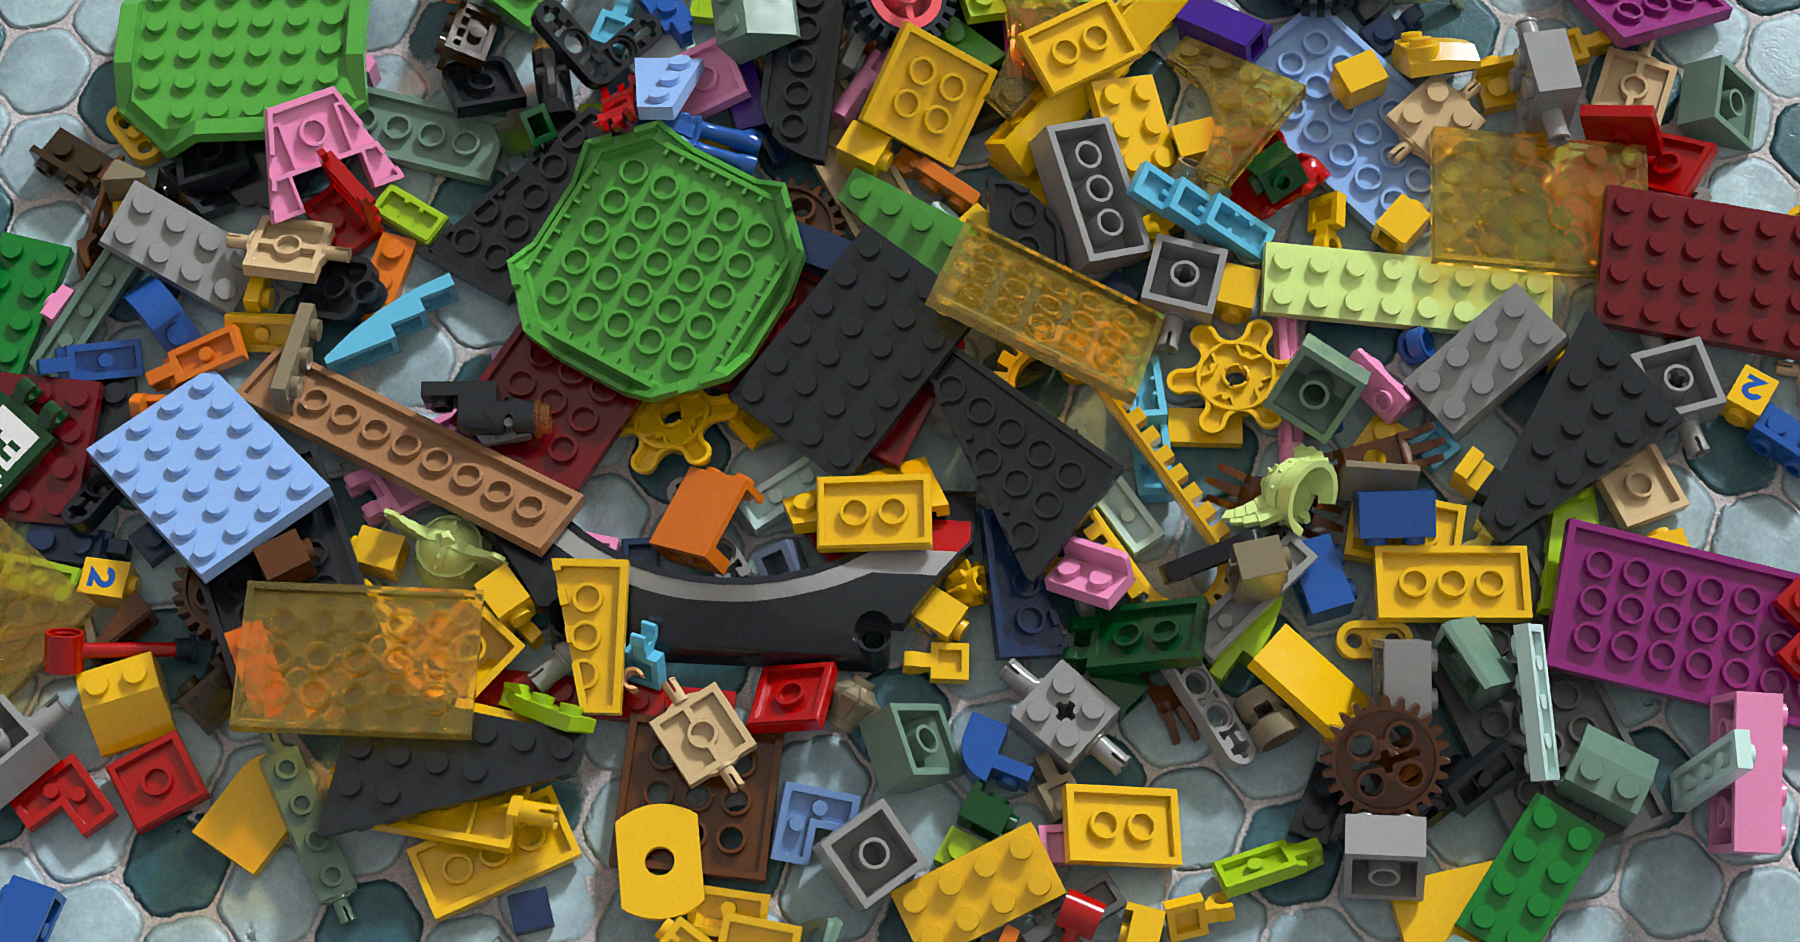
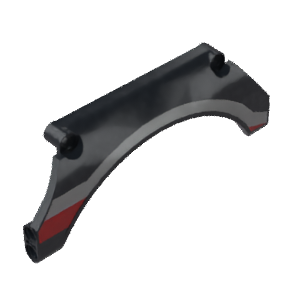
M942 490L949 503L950 515L937 517L936 512H932L933 550L851 552L841 558L815 567L785 574L760 577L721 578L692 575L660 568L633 559L606 546L583 531L573 521L569 523L542 557L482 527L481 529L486 533L500 554L506 557V562L509 563L519 582L533 600L537 613L550 614L549 631L552 650L555 649L554 645L567 641L551 558L624 559L630 562L626 647L630 643L632 632L641 634V621L645 620L658 626V637L654 649L664 653L665 663L764 667L834 662L838 671L874 674L884 671L889 666L891 631L903 632L916 612L939 584L969 555L974 554L976 492Z

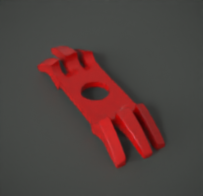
M635 72L628 75L630 87L626 89L624 83L619 84L617 87L618 93L612 96L606 85L600 88L602 95L600 100L603 104L601 114H597L598 120L593 122L594 127L598 131L612 133L608 123L610 120H612L611 127L615 132L628 128L624 120V114L631 124L638 119L635 111L637 103Z

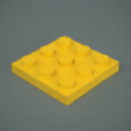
M908 21L902 22L858 120L947 168H954L998 71Z

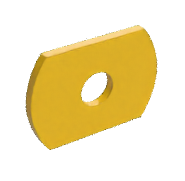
M651 804L637 808L615 822L622 911L644 920L666 921L668 917L675 919L679 915L684 916L705 902L698 815L695 812L677 805ZM655 849L670 851L674 856L673 868L664 875L650 873L645 865L646 858L650 852Z

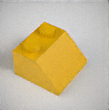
M151 651L75 674L83 711L103 759L145 746L175 729L177 731L162 668Z

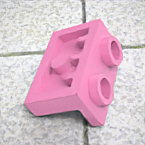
M1362 348L1356 349L1351 354L1349 359L1371 372L1367 386L1360 394V397L1387 425L1410 414L1419 404L1410 395L1408 389L1398 383L1384 369L1383 364L1378 359L1372 357L1368 352L1366 353Z
M1075 536L1063 548L1065 556L1044 578L1048 591L1109 611L1135 582L1128 553Z

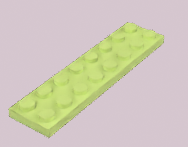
M1266 241L1263 245L1260 316L1405 330L1421 325V327L1427 328L1430 332L1458 334L1517 283L1553 320L1554 269L1523 268V266Z

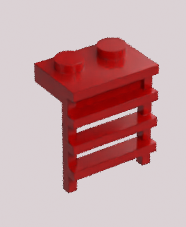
M321 148L316 152L329 186L303 205L306 211L304 215L311 221L334 223L335 236L331 246L350 247L352 255L356 256L379 239L382 232H386V229L381 225L383 220L378 215L380 213L379 209L374 205L376 203L374 197L331 150L326 152Z

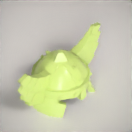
M1300 443L1293 448L1294 458H1289L1279 465L1276 463L1272 469L1270 467L1267 468L1268 473L1260 482L1262 494L1243 506L1226 510L1221 518L1222 522H1230L1231 526L1244 525L1245 528L1254 526L1262 528L1278 522L1280 526L1283 524L1287 525L1295 534L1301 537L1303 528L1297 522L1302 524L1310 523L1311 518L1308 511L1315 496H1318L1319 504H1336L1338 479L1335 469L1329 463L1328 457H1324L1322 450L1318 451L1313 445L1306 447L1303 443Z
M387 508L384 510V516L390 521V524L397 528L399 533L416 542V552L414 555L416 572L423 584L435 592L449 595L467 592L474 588V584L483 579L489 572H493L504 563L507 566L509 564L505 561L506 557L492 552L491 543L480 534L476 524L460 516L446 515L437 517L424 526L409 520L396 511Z

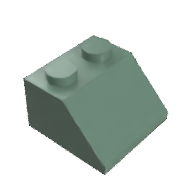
M711 0L717 47L739 65L801 38L796 0Z
M1723 55L1684 64L1683 79L1680 82L1679 110L1676 113L1677 126L1692 139L1716 143L1718 147L1745 152L1752 150L1759 88Z
M1307 333L1262 405L1326 445L1367 386L1371 372L1315 336Z
M1475 616L1443 623L1432 642V648L1437 649L1438 665L1471 714L1510 693L1515 685L1516 676L1515 669L1510 660L1505 656L1501 657L1495 648L1494 638L1490 630L1485 625H1480Z
M889 703L858 723L864 745L867 748L875 772L876 781L882 794H908L965 775L941 704Z
M1587 724L1555 792L1627 828L1638 815L1655 777L1659 759Z

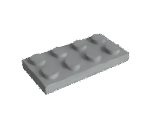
M134 180L98 242V245L222 315H225L227 312H234L250 279V276L243 274L242 268L247 250L227 248L225 243L226 231Z

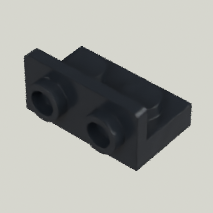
M176 162L159 168L154 191L206 221L224 216L236 210L237 200L227 189L222 192L180 190L177 180Z
M1316 761L1288 835L1303 841L1317 837L1322 848L1332 852L1337 841L1345 843V814H1348L1352 801L1350 800L1341 806L1338 804L1337 800L1342 790L1330 793L1328 786L1335 780V777L1325 778L1321 772L1330 766ZM1360 784V788L1364 791L1366 786Z

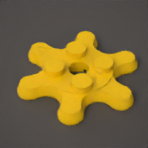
M1256 319L1249 322L1244 334L1236 340L1221 338L1210 325L1200 324L1195 326L1190 333V341L1200 352V361L1192 368H1178L1168 374L1166 384L1173 394L1178 396L1194 394L1200 396L1206 402L1205 409L1199 417V426L1206 434L1211 436L1218 435L1226 427L1228 419L1235 415L1242 417L1251 416L1262 429L1267 431L1274 430L1281 424L1283 417L1262 404L1291 358L1277 360L1268 354L1266 346L1272 338L1273 329L1266 320ZM1235 372L1241 373L1247 378V381L1232 387L1226 380L1229 374Z
M704 389L655 403L643 401L619 435V438L626 436L638 437L639 446L631 457L630 465L639 474L650 475L654 473L661 460L671 453L684 455L689 464L703 467L710 462L712 455L711 446L704 439L706 431L715 423L731 421L736 418L739 407L728 399L729 394L710 396L705 393ZM676 411L681 412L682 420L678 419L673 423L665 424V419L669 414Z

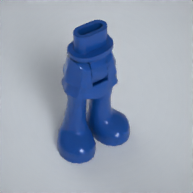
M679 112L675 120H661L695 148L752 176L757 162V157L755 156L760 149L763 138L761 130L756 128L737 130L703 121L701 115L691 116L687 112ZM638 116L636 126L656 120H639ZM703 138L735 149L737 153L699 142L698 139Z

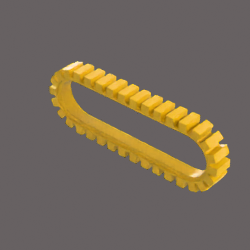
M1046 328L1032 330L1034 341L1032 345L1027 342L1023 335L1011 342L1012 351L1016 356L1003 350L996 361L998 370L1001 372H993L1015 388L1020 373L1029 363L1042 357H1059L1070 361L1083 374L1206 544L1210 546L1230 537L1231 530L1222 520L1212 527L1209 526V523L1216 519L1217 513L1209 500L1198 508L1195 507V504L1201 501L1203 492L1195 481L1184 489L1181 488L1189 480V473L1181 462L1170 470L1167 469L1168 466L1175 462V454L1170 447L1165 444L1158 450H1153L1161 444V435L1152 425L1142 433L1139 431L1147 426V416L1138 406L1130 413H1126V411L1134 407V399L1128 390L1124 388L1115 395L1112 394L1120 389V380L1111 369L1101 377L1099 376L1107 370L1106 360L1100 352L1096 351L1086 358L1091 351L1090 342L1078 335L1073 343L1069 345V330L1055 328L1053 341H1048ZM1094 509L1080 526L1081 528L1089 521L1091 523L1090 526L1083 530V537L1094 543L1104 541V546L1126 552L1103 518ZM1130 557L1135 582L1125 593L1129 601L1133 604L1143 597L1147 599L1145 602L1170 600L1161 596L1150 585ZM1227 563L1217 566V575L1213 585L1202 595L1206 596L1210 608L1217 602L1216 599L1219 600L1230 590L1225 572Z

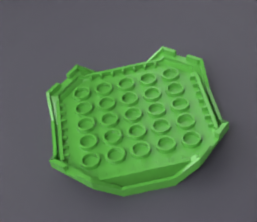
M125 0L120 7L113 61L117 110L121 118L137 132H142L150 140L151 144L168 160L197 142L265 140L263 112L265 109L331 86L338 90L359 117L369 109L366 55L370 6L373 0Z
M661 120L634 126V131L612 137V134L609 133L584 140L571 183L534 240L507 260L512 286L517 298L519 316L526 337L570 368L625 397L650 403L729 382L755 359L791 301L806 260L785 182L757 179L695 148Z

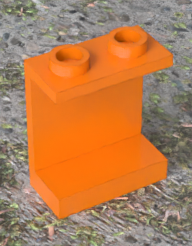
M690 466L652 535L649 544L668 562L724 576L731 562L716 548L722 534L741 500L762 505L765 498L754 487L755 482L746 475L735 473L732 476L724 474L714 467H707L705 470Z

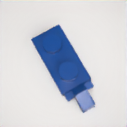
M636 0L645 14L654 15L660 20L663 28L662 35L671 33L681 49L694 44L692 40L693 29L691 25H694L693 18L682 0Z
M141 338L66 345L64 348L55 349L56 358L36 360L37 375L58 373V378L91 381L145 375Z

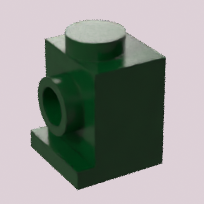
M976 780L957 813V825L990 842L1016 829L1020 817L1013 814L1014 809L1009 807L1010 802L1001 795L990 792L989 795L983 793V784Z

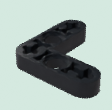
M544 0L540 2L531 15V23L537 33L581 83L592 90H600L601 87L607 86L635 62V58H640L650 50L663 34L662 24L658 18L651 14H641L599 47L558 1ZM545 14H554L555 18L553 21L545 22L543 20ZM564 25L567 29L557 37L555 33ZM648 27L651 30L649 35H645L637 43L633 37L641 29ZM574 37L579 40L581 52H570L565 47V38ZM620 43L626 46L630 54L629 59L621 60L617 58L613 53V45ZM588 52L590 58L586 60L583 64H581L579 61ZM600 67L603 72L601 75L594 77L590 72Z
M98 468L62 510V519L72 534L78 536L87 535L103 522L125 495ZM109 484L114 485L109 492L101 495L97 494L102 487Z
M1282 526L1252 529L1165 563L1158 568L1164 584H1173L1227 563L1228 559H1230L1229 555L1232 544L1278 534L1281 540L1285 534Z

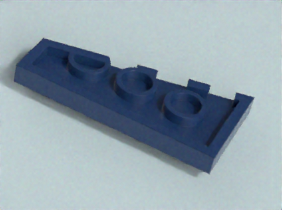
M982 509L978 513L995 661H1008L1012 658L1016 660L1062 658L1064 648L1070 645L1068 641L1065 642L1059 627L1061 621L1057 610L1052 608L1046 592L1044 575L1040 577L1034 586L1027 581L992 509Z

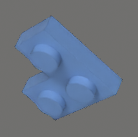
M783 781L770 844L769 859L809 866L816 828L836 830L858 814L861 796Z

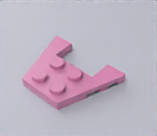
M334 86L267 108L263 111L269 209L272 225L306 213L292 177L322 167L316 152L321 148L326 152L331 150L339 160L357 154L371 189L404 178L401 169L391 162L384 153L385 149L378 141L371 137L363 127L362 120Z

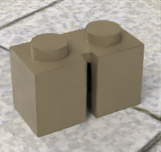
M1279 534L1232 544L1229 555L1230 559H1228L1225 572L1235 607L1279 598L1284 583L1288 582V571L1292 569L1290 551L1287 546L1282 547Z

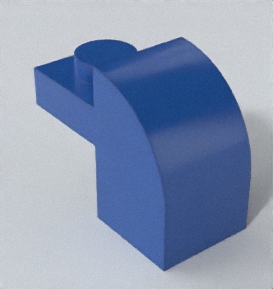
M149 275L121 296L139 322L149 329L166 353L202 337L183 312L184 309L156 277Z
M972 712L961 743V763L968 780L973 785L976 780L982 783V791L984 792L991 778L996 780V784L1007 791L1017 792L1020 789L1027 792L1033 778L1034 767L1001 755L1008 737L1009 725Z

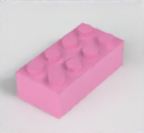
M1734 691L1710 697L1709 746L1733 729L1750 730L1751 744L1755 747L1756 759L1753 770L1708 799V853L1746 856L1781 854V847L1785 845L1787 836L1785 824L1782 823V807L1785 806L1787 800V788L1782 783V767L1786 765L1788 757L1787 746L1783 743V728L1788 721V708L1786 704H1783V694Z

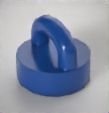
M1421 325L1406 330L1398 336V353L1401 359L1408 365L1422 364L1436 353L1432 334L1427 328L1421 327Z

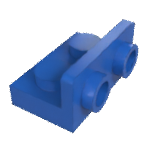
M1769 403L1743 441L1748 443L1757 454L1769 457L1780 464L1789 475L1800 478V421L1774 404Z

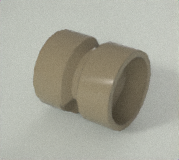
M1265 683L1247 691L1233 703L1242 723L1251 725L1249 735L1260 753L1271 751L1286 744L1303 731V727L1293 709H1286V702ZM1274 709L1273 712H1271V713L1265 715V716L1262 717V718H1259V716H1261V715H1263V714L1269 712L1270 710Z

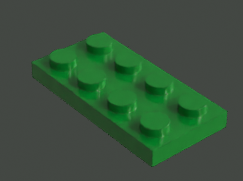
M2 232L0 236V372L27 374L30 367L29 361L36 352L47 324L40 312L47 297L55 293L64 282L74 257L71 247Z
M1536 792L1454 926L1479 942H1541L1606 834L1544 795Z

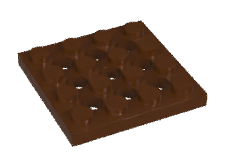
M631 713L615 822L627 813L651 804H671L689 809L698 815L699 828L704 833L703 839L700 841L703 878L766 884L785 732L751 734L757 743V749L747 754L746 757L753 764L748 772L739 774L743 782H745V786L742 789H739L737 786L738 791L735 792L743 794L748 802L741 811H731L726 807L725 802L734 793L730 792L721 775L711 777L695 788L690 789L673 762L666 766L655 763L653 760L654 754L663 746L650 728L649 722L658 716ZM656 785H664L670 790L668 799L662 803H654L648 798L650 789ZM695 789H702L709 795L707 803L701 807H693L686 801L688 794ZM615 823L608 863L610 868H618ZM728 831H736L741 834L743 840L739 847L726 849L720 843L722 835ZM655 849L646 858V868L649 872L667 874L674 866V856L666 849Z

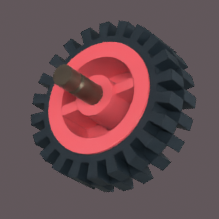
M842 0V5L850 6V10L845 13L848 21L855 18L857 24L852 28L854 32L858 34L863 30L867 34L863 41L869 45L875 40L878 42L876 50L883 52L888 47L891 48L902 22L908 21L926 32L939 37L950 25L948 21L954 17L956 9L951 8V6L957 0Z

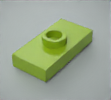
M389 183L374 204L379 209L380 213L378 215L383 220V223L406 237L417 240L418 244L423 247L425 245L429 247L441 236L442 231L450 224L448 216L392 183Z

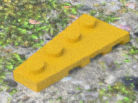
M925 456L904 462L900 471L886 467L860 475L931 473L932 512H936L937 517L950 515L949 503ZM817 489L782 499L784 511L795 535L817 532Z
M551 558L564 618L566 639L570 649L571 665L579 706L583 708L582 714L622 716L630 562L624 559Z

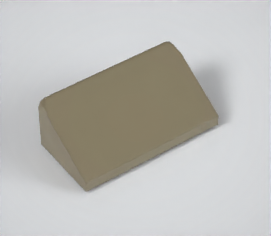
M114 159L101 179L112 207L114 201H122L134 180L153 190L145 171L119 159Z
M1347 460L1337 473V498L1341 501H1353V491L1416 490L1420 466Z

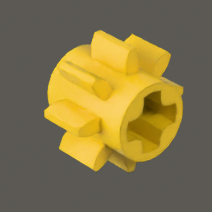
M968 559L964 560L945 579L946 593L964 605L967 604L969 608L984 604L982 596L987 595L984 566L980 565L979 561L970 563Z

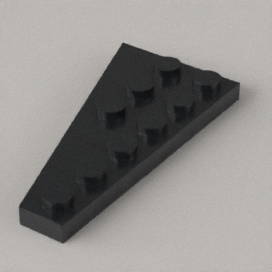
M592 106L584 110L557 133L558 137L542 151L538 149L529 157L530 161L516 173L514 171L511 172L470 207L471 211L455 225L451 223L442 231L443 235L429 247L425 245L416 253L419 258L450 273V275L502 303L511 306L516 298V294L512 286L507 260L534 240L571 183L584 140L609 134L598 131L593 125V122L598 120L597 114H601V111ZM610 120L608 123H609V127H610V129H611V131H612V133H611V134H612V137L618 136V134L620 133V131H619V132H615V131L612 129V127H611L612 120Z

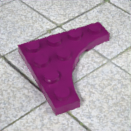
M1570 0L1619 49L1729 20L1733 10L1725 0Z

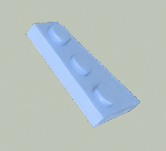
M677 55L671 58H635L636 98L639 120H675L704 73L703 58H690L687 55Z

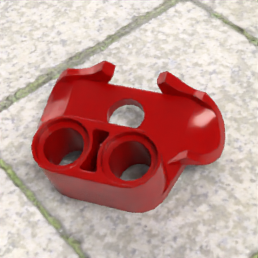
M1277 128L1261 130L1230 149L1222 158V165L1232 190L1230 200L1261 221L1272 217L1278 210L1299 197L1307 196L1331 176L1329 170L1316 157L1303 152L1295 153L1309 181L1274 204L1263 195L1257 197L1246 181L1250 174L1244 163L1278 140L1287 145L1283 132Z

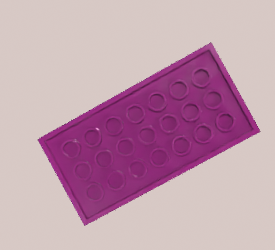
M1569 518L1564 528L1545 640L1547 667L1549 670L1709 709L1710 697L1729 692L1747 691L1783 694V704H1786L1788 708V721L1785 727L1800 730V684L1773 657L1798 630L1771 604L1800 574Z

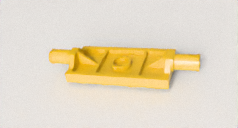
M336 765L331 767L330 773H334ZM328 775L327 778L328 790L332 781V775ZM531 786L505 792L503 796L475 803H462L456 808L448 810L443 808L419 814L418 817L389 825H376L371 830L511 855L522 824L556 830L558 823L554 822V819L559 820L561 808L558 804L552 805L529 801L528 797L531 791Z

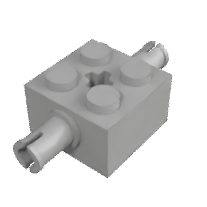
M1524 17L1515 23L1516 26H1514L1520 44L1518 48L1514 49L1513 69L1508 71L1510 91H1515L1517 97L1518 120H1523L1527 134L1545 132L1547 143L1550 147H1561L1570 142L1571 136L1568 129L1582 90L1581 80L1566 29L1539 31L1536 18Z
M1186 229L1183 239L1157 233L1137 315L1162 322L1158 339L1155 343V349L1164 353L1166 342L1170 340L1168 355L1178 353L1183 327L1193 329L1200 324L1211 325L1229 251L1204 244V238Z
M1638 334L1644 351L1632 353L1630 356L1684 418L1682 424L1672 431L1678 432L1686 451L1687 459L1694 460L1696 458L1694 454H1697L1698 458L1709 454L1711 449L1699 424L1716 420L1726 405L1727 400L1701 337L1698 336L1666 344L1664 338Z
M1015 658L1008 662L1009 667L1005 665L1002 668L998 677L1023 696L1022 702L1010 714L1009 728L1040 755L1048 752L1054 761L1055 767L1061 773L1072 772L1090 754L1109 769L1115 777L1121 773V768L1124 769L1128 765L1132 757L1124 753L1106 737V734L1118 722L1121 708L1063 659L1044 678L1039 680L1018 663ZM1059 714L1062 716L1067 714L1071 717V720L1064 718L1060 721L1057 718Z
M3 693L0 695V809L61 760L45 741L47 738L45 734L65 717L73 713L57 693L30 717L27 714L23 716Z

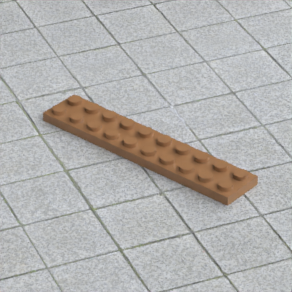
M278 345L236 390L260 416L312 442H316L319 446L540 557L547 552L585 505L583 494L488 447H483L480 443L315 362H312L310 370H305L303 375V392L300 399H295L291 413L276 411L270 386L284 349L281 345Z

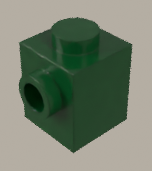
M544 103L493 124L507 158L521 153L523 158L530 157L538 149L540 151L543 150L541 144L558 137Z
M1278 140L1244 163L1250 174L1246 181L1257 197L1263 195L1272 204L1309 181L1295 152L1281 140Z
M1141 672L1089 678V682L1121 708L1118 723L1146 700L1149 686L1141 679L1143 678Z

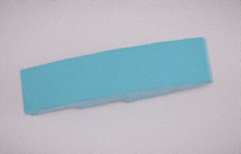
M1147 160L1139 164L1126 192L1134 200L1189 232L1256 262L1262 261L1263 245L1266 241L1271 242L1276 230L1218 192L1211 196L1183 176L1175 180Z
M450 273L411 290L381 308L356 327L324 357L328 369L340 375H345L402 352L397 339L429 327L430 323L426 313L459 301Z
M1159 356L1122 357L1123 385L1134 399V407L1126 411V413H1130L1139 406L1147 416V426L1139 431L1142 433L1153 425L1161 435V444L1153 450L1156 451L1165 444L1171 449L1167 427L1168 412ZM1129 439L1136 496L1143 504L1175 501Z

